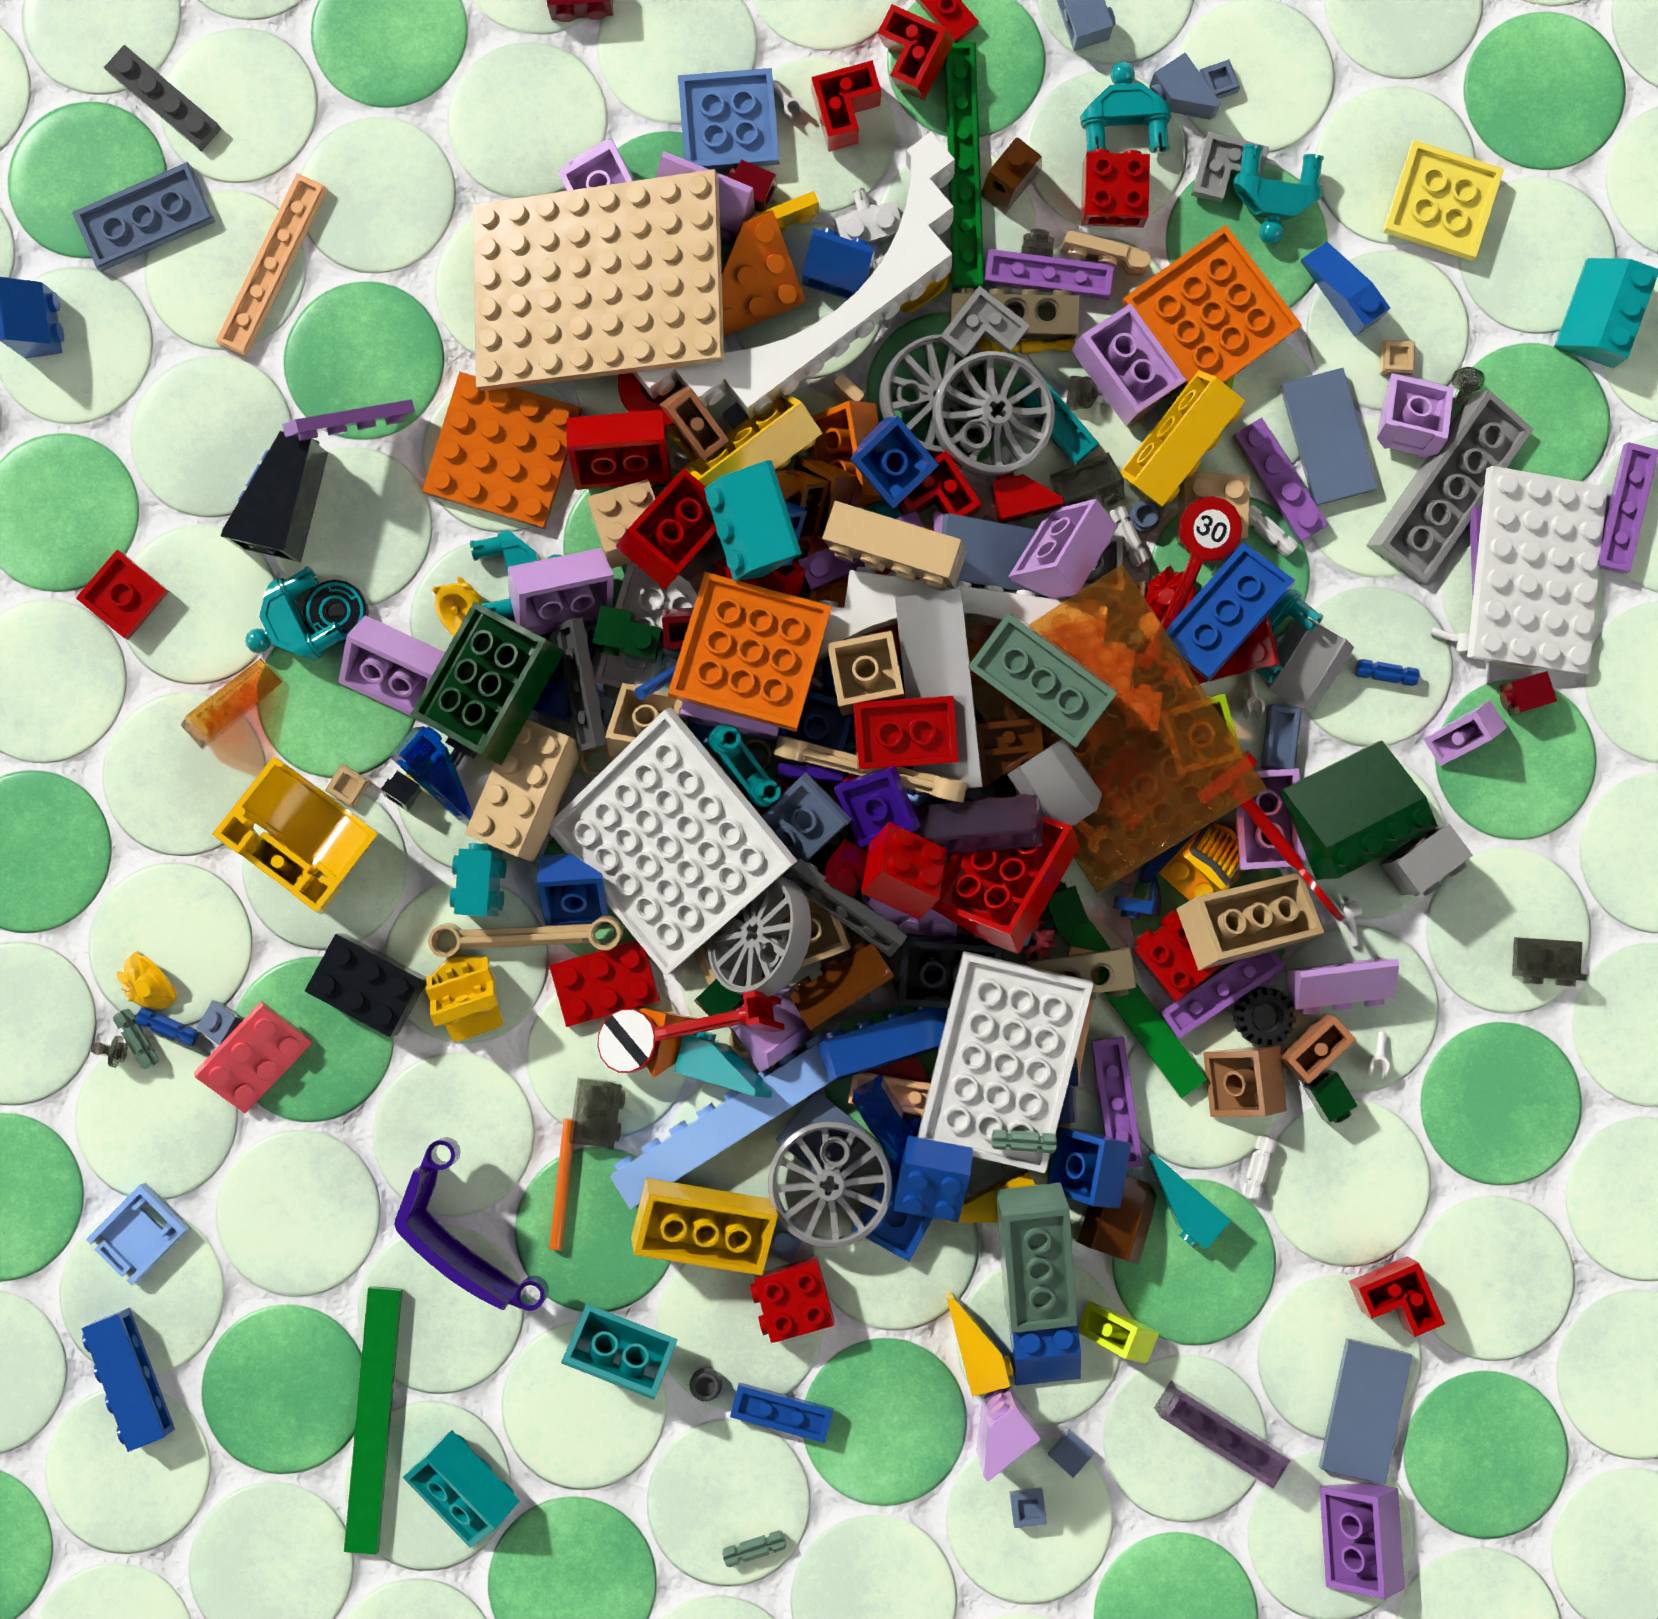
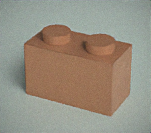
M684 385L659 404L696 456L702 460L707 459L729 442L727 436L691 387Z
M1324 1013L1281 1053V1061L1299 1081L1309 1084L1357 1039L1334 1015Z

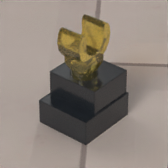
M417 754L405 775L397 770L393 777L387 779L381 788L384 797L408 812L422 792L420 785L416 781L430 767V764H428L429 760Z

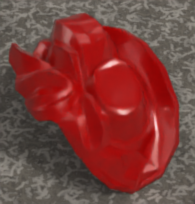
M1171 565L1166 567L1162 573H1157L1155 578L1147 584L1148 592L1145 598L1144 611L1145 614L1151 611L1155 612L1160 623L1184 572H1171ZM1195 585L1191 589L1183 610L1195 596Z

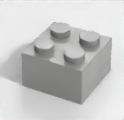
M1443 824L1411 840L1379 865L1401 895L1418 896L1423 893L1426 896L1441 886L1439 880L1447 874L1452 877L1467 867L1465 861L1471 858L1473 854L1450 824Z

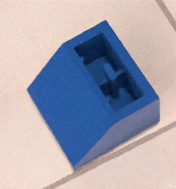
M813 228L802 272V285L848 300L872 275L875 248L860 238L849 240L840 237V234L832 229L822 228V230Z

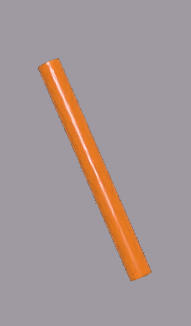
M563 1119L549 1245L551 1250H562L576 1128L575 1119Z

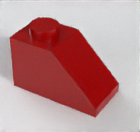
M1014 472L998 475L995 477L996 481H993L990 486L998 522L1003 524L1048 513L1049 510L1061 508L1064 503L1062 496L1024 474L1015 476Z

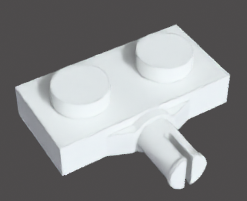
M860 187L859 192L858 189L852 191L857 209L851 214L835 218V225L840 237L849 240L860 238L870 244L894 237L901 222L895 200L880 205H869L864 187Z

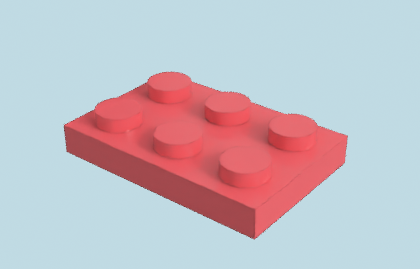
M261 1001L196 1069L194 1076L246 1114L312 1044V1040L308 1035Z

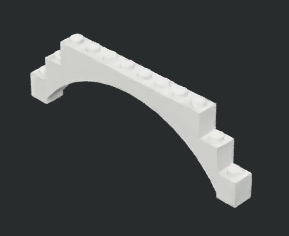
M932 132L928 133L906 150V166L911 171L907 203L899 229L876 270L853 296L833 313L811 327L767 345L724 352L723 362L634 372V376L654 400L659 395L664 396L674 389L676 382L679 381L683 386L691 387L705 407L708 404L714 405L723 398L724 392L728 391L750 419L756 414L762 415L772 407L773 401L781 395L787 396L791 394L808 375L812 377L819 373L824 367V363L833 356L837 358L843 355L850 347V343L858 337L862 339L868 336L874 330L875 325L882 319L888 320L892 318L909 299L913 301L920 297L925 291L926 286L934 280L938 282L944 279L952 267V253L936 233L940 235L951 226L954 206L939 188L946 186L952 180L955 159Z
M857 567L856 571L850 570L844 608L838 607V603L833 601H819V603L832 606L817 663L829 655L827 643L861 637L867 633L898 624L895 597L938 592L940 590L927 586V581L921 578L920 580L914 579V581L899 578L895 575L896 572H889L888 575L875 574V570L867 567ZM957 581L955 589L961 588L965 620L998 626L1008 612H1013L1118 690L1109 705L1121 722L1120 731L1150 736L1158 731L1163 692H1156L1153 686L1137 684L1134 688H1131L1135 649H1128L1127 644L1121 642H1108L1107 645H1103L1108 607L1099 606L1100 602L1091 599H1082L1078 603L1067 601V597L1058 599L1036 597L1035 592L1028 590H1017L1015 594L1003 592L1004 589L999 586L988 585L984 586V589L973 588L969 582Z

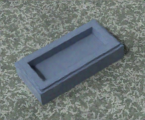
M1274 704L1268 705L1261 768L1272 770L1295 769L1302 708Z

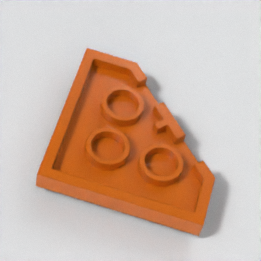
M772 210L741 223L731 252L728 254L722 268L724 336L807 303Z

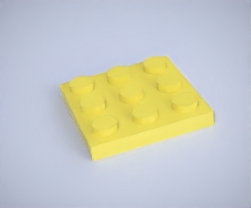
M1413 140L1409 147L1382 233L1473 261L1477 257L1504 169Z

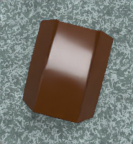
M796 455L794 469L804 471L830 482L818 531V536L823 537L834 502L838 501L858 507L860 491L864 487L855 475L812 458Z
M1126 1175L1120 1208L1098 1207L1085 1204L1074 1235L1075 1241L1090 1249L1106 1253L1127 1262L1139 1264L1157 1198L1151 1185Z

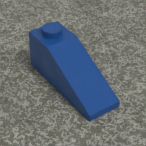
M1328 242L1301 259L1300 262L1354 337L1378 322L1390 310L1391 307L1373 282Z

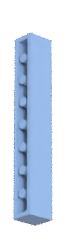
M822 1033L807 1041L805 1044L808 1048L797 1055L793 1050L778 1062L781 1066L771 1072L765 1069L756 1074L773 1091L771 1098L754 1097L730 1090L723 1095L726 1101L716 1107L712 1102L696 1112L698 1118L689 1124L685 1120L679 1122L668 1130L671 1135L660 1142L656 1137L643 1145L641 1149L644 1153L634 1159L628 1155L615 1163L613 1166L616 1170L609 1177L629 1209L640 1203L646 1178L668 1182L676 1181L827 1085L829 1080L817 1047L818 1044L826 1039Z

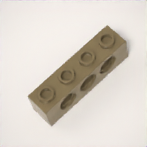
M961 288L958 289L957 293H952L950 298V323L976 289ZM1007 289L989 290V293L1007 308L1009 306L1020 308L1022 311L1021 319L1030 325L1021 338L1075 339L1078 336L1080 295H1072L1070 290H1054L1052 295H1040V290L1036 289L1021 290V294H1008ZM1043 306L1049 307L1054 313V318L1051 321L1040 319L1038 308ZM983 334L981 338H988V337Z
M1128 947L1016 962V964L1059 974L1064 971H1072L1076 978L1092 981L1091 972L1094 968L1104 966L1107 969L1108 976L1102 983H1093L1089 1000L1096 999V993L1108 992L1109 997L1127 995L1129 994L1128 989L1136 988L1131 950Z

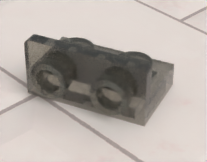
M1109 452L1050 475L1052 487L1063 498V507L1097 499L1103 507L1115 505L1125 498L1124 479Z
M1514 937L1512 976H1523V983L1544 984V978L1555 979V985L1576 987V980L1587 981V974H1581L1582 942Z
M578 1077L569 1139L571 1144L602 1146L606 1149H614V1144L619 1141L621 1135V1123L617 1122L619 1109H623L625 1104V1090H622V1084L616 1081Z

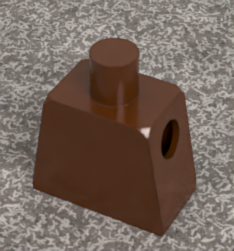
M1016 137L989 170L981 191V197L1005 215L1041 171L1042 156L1020 138ZM1001 184L1005 192L998 189L996 185Z
M798 469L776 470L775 473L783 497L807 511L799 541L817 539L830 482Z

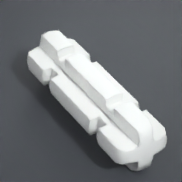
M1251 505L1249 507V526L1253 525L1255 527L1254 531L1270 545H1276L1278 547L1276 550L1283 556H1289L1296 549L1298 543L1291 536L1286 537L1283 529L1268 516L1263 517L1261 515L1263 512L1255 505Z
M1118 506L1109 512V516L1117 525V534L1123 535V547L1125 552H1129L1128 558L1132 566L1137 567L1146 563L1149 557L1145 548L1140 546L1142 542L1133 522L1128 520L1129 514L1125 506Z
M1259 1136L1255 1148L1258 1150L1257 1153H1253L1246 1176L1249 1181L1244 1183L1242 1195L1249 1199H1261L1264 1189L1261 1185L1266 1182L1272 1161L1270 1154H1274L1277 1144L1274 1139L1265 1136Z

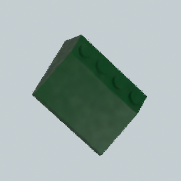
M473 602L410 715L481 756L502 765L565 651L545 638Z
M1382 740L1280 790L1316 880L1341 878L1438 827L1426 796Z

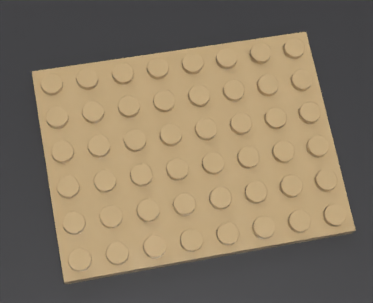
M715 169L473 205L476 388L480 391L724 361L719 176Z

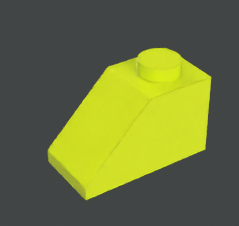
M1090 1301L1087 1303L1078 1326V1331L1083 1336L1125 1359L1148 1363L1159 1332L1135 1319Z

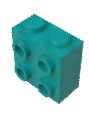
M469 843L468 849H459L458 855H454L452 873L457 875L456 888H451L450 907L454 908V914L498 917V910H503L504 891H500V879L506 876L507 861L502 859V853L494 851L493 846Z

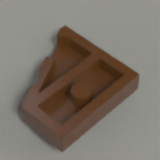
M1035 717L976 723L982 787L988 786L1045 749L1042 722Z

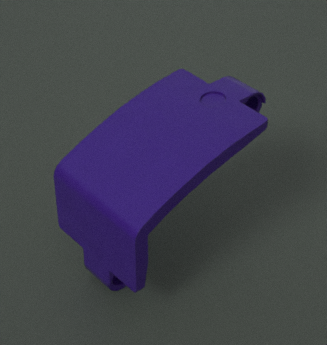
M443 1137L434 1141L427 1148L421 1166L414 1169L395 1218L394 1225L396 1231L430 1265L477 1298L501 1310H505L508 1305L527 1311L538 1309L544 1303L549 1293V1287L545 1279L540 1276H530L519 1285L457 1240L428 1212L427 1207L436 1185L438 1170L447 1169L459 1160L461 1153L459 1144L452 1138ZM439 1145H445L450 1150L451 1157L449 1161L445 1162L438 1158L436 1151ZM529 1285L537 1287L540 1291V1299L531 1300L527 1298L525 1287Z

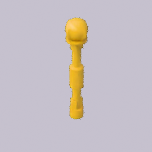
M980 338L975 344L982 352H1006L991 339L989 341L986 338ZM1057 339L1054 342H1042V340L1020 341L1011 352L1028 354L1042 353L1043 350L1071 351L1075 345V339Z

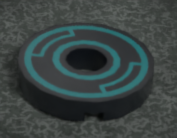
M333 579L321 582L310 591L305 599L303 615L305 624L312 634L336 621L343 629L340 633H345L347 637L365 615H369V609L364 595L358 588L347 581ZM336 603L342 604L344 607L343 616L338 620H331L328 615L329 608ZM346 639L344 641L338 642L337 644L344 643Z

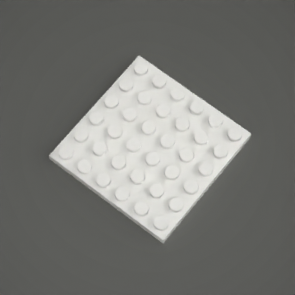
M672 707L665 709L553 819L548 830L566 854H573L602 873L607 904L665 976L672 973L797 862V859Z

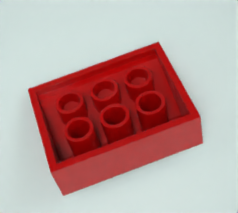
M986 796L944 867L940 899L931 909L985 941L1019 954L1080 847L1073 826Z

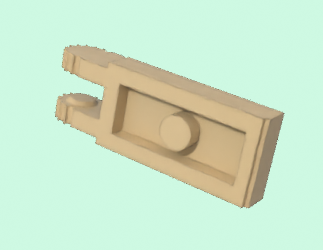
M1073 230L1067 231L1061 248V252L1067 253V256L1074 260H1085L1087 258L1098 261V263L1114 265V268L1120 266L1127 275L1138 277L1146 272L1152 258L1148 251H1141V249Z

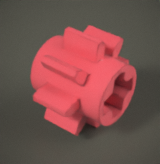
M1044 920L1037 921L1028 946H1023L1021 949L1027 953V960L1036 959L1037 957L1040 959L1048 958V950L1051 947L1057 946L1053 936L1055 929L1045 928Z

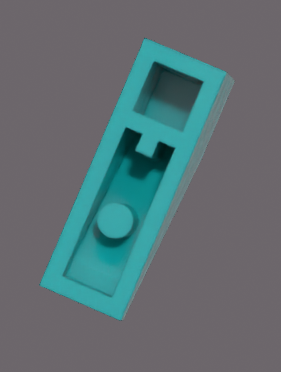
M701 1032L697 1033V1035L683 1036L674 1072L754 1097H772L773 1091L728 1044L716 1041V1034Z
M1151 1152L1147 1158L1175 1224L1183 1230L1179 1236L1193 1248L1199 1244L1207 1250L1230 1223L1231 1219Z

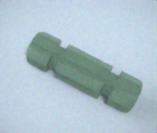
M124 1009L114 1015L113 1021L118 1029H123L121 1034L134 1055L138 1054L139 1058H137V1061L141 1068L148 1069L159 1062V1057L154 1049L150 1050L149 1046H151V1043L140 1025L133 1022L135 1017L131 1010Z
M995 1129L992 1132L991 1145L992 1148L1005 1150L1006 1147H1010V1150L1037 1152L1038 1149H1041L1042 1153H1054L1057 1147V1138L1052 1133H1042V1136H1039L1038 1132L1011 1131V1133H1006V1130Z
M778 1530L769 1533V1537L763 1535L741 1542L738 1547L736 1545L725 1547L722 1552L724 1562L727 1567L739 1565L741 1560L745 1563L767 1556L772 1550L774 1553L785 1550V1536L782 1531Z

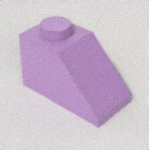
M1489 700L1456 718L1423 740L1438 764L1442 766L1494 739L1507 726Z

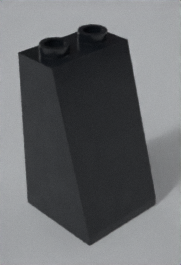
M280 431L223 527L221 537L240 549L301 562L328 452L319 445L320 442L315 439L299 441L298 435L285 437L284 431Z

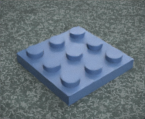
M772 68L678 75L685 160L709 170L737 168L741 159L756 166L780 165Z

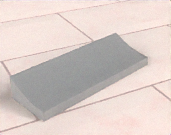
M1490 390L1472 393L1451 422L1448 440L1439 454L1426 458L1366 546L1393 562L1419 583H1427L1470 522L1471 508L1480 507L1483 503L1486 468L1491 466L1507 468L1533 431V428Z
M961 588L895 597L906 699L939 696L954 697L958 762L914 765L913 769L968 783L967 788L982 787Z

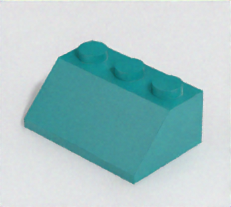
M1587 258L1554 347L1612 369L1628 359L1656 283L1658 269L1633 259Z
M766 460L723 475L704 488L707 503L710 506L716 531L720 538L733 581L764 577L802 554L772 460Z
M586 1304L561 1364L655 1400L678 1339Z
M453 1430L440 1439L402 1477L469 1548L494 1531L520 1502L514 1495L513 1489L507 1483L502 1482L492 1472L490 1465L485 1460L479 1458L469 1448L467 1441Z

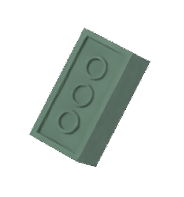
M1013 612L1006 614L968 666L969 669L1074 747L1078 746L1118 692L1115 687Z
M1061 1183L995 1190L1004 1305L1011 1333L1077 1326L1070 1209Z

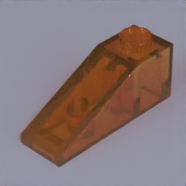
M260 658L188 713L181 726L204 749L281 685L282 681Z

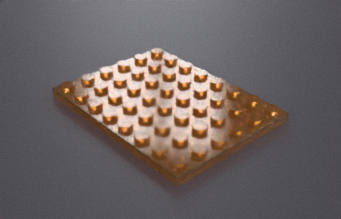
M1123 564L1029 624L1118 690L1116 696L1078 746L1074 747L1070 744L1102 793L1097 810L1073 825L1080 845L1074 859L1096 893L1267 789ZM970 669L973 702L986 722L1034 717ZM1042 723L1044 750H1046L1062 737Z

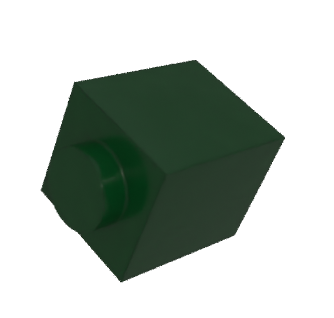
M600 605L593 644L600 648L601 654L619 657V652L623 653L629 622H635L636 618L632 611Z
M630 621L623 654L628 659L659 664L664 640L663 629Z
M1065 882L1058 884L1045 907L1056 934L1089 923L1076 886L1067 888Z
M1328 1070L1313 1079L1309 1084L1306 1083L1302 1086L1321 1119L1327 1122L1334 1121V1123L1344 1121L1352 1115L1350 1110L1358 1106L1336 1071Z

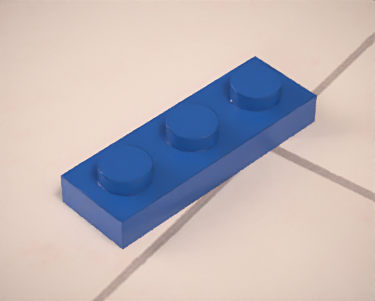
M739 1382L730 1417L825 1443L833 1408Z

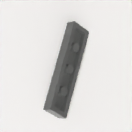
M123 45L103 67L113 78L201 152L222 129L217 122L126 45Z
M572 618L556 625L555 630L558 646L565 651L561 662L578 752H587L607 745L605 739L606 729L602 723L599 707L600 697L596 691L593 675L594 666L590 659L587 643L588 634L584 627L583 618Z
M799 859L786 878L794 881L802 889L806 897L889 957L899 949L907 935L902 933L896 924L884 920L867 903L858 901L854 897L851 898L824 882L825 876L820 873L816 866Z

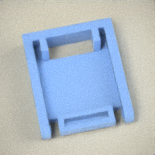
M143 1183L86 1240L93 1244L103 1236L105 1240L94 1250L121 1277L125 1276L134 1267L137 1271L127 1280L132 1286L149 1271L190 1227L146 1183ZM149 1203L169 1224L162 1228L143 1207Z

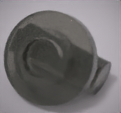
M1031 229L1030 233H1026L1023 236L1021 253L1052 257L1055 239L1049 236L1050 232L1047 230Z
M1463 367L1453 373L1452 385L1459 389L1455 397L1456 403L1459 405L1467 404L1471 394L1483 387L1485 376L1482 371L1474 367Z
M1070 376L1066 405L1071 410L1091 408L1098 397L1097 385L1089 376Z
M116 1035L111 1045L95 1042L91 1046V1051L95 1055L108 1056V1066L116 1068L119 1062L123 1063L125 1061L128 1044L124 1043L123 1036Z

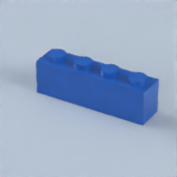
M915 1006V1012L904 1015L903 1010L896 1011L884 1016L885 1021L874 1024L873 1019L855 1025L856 1030L844 1033L842 1028L826 1033V1039L818 1044L817 1047L829 1083L939 1049L948 1014L946 1008Z
M130 1307L81 1328L83 1332V1345L91 1353L95 1364L94 1375L97 1381L103 1385L106 1393V1407L115 1417L118 1425V1439L125 1445L127 1452L162 1439L174 1431L173 1421Z

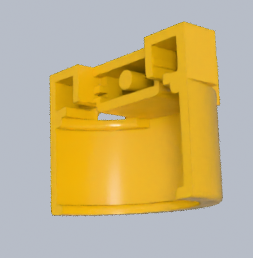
M273 757L212 833L213 836L237 854L242 855L319 914L324 913L342 890L339 885L378 837V833L276 757ZM254 823L259 825L268 833L263 832L259 836L258 833L254 830Z

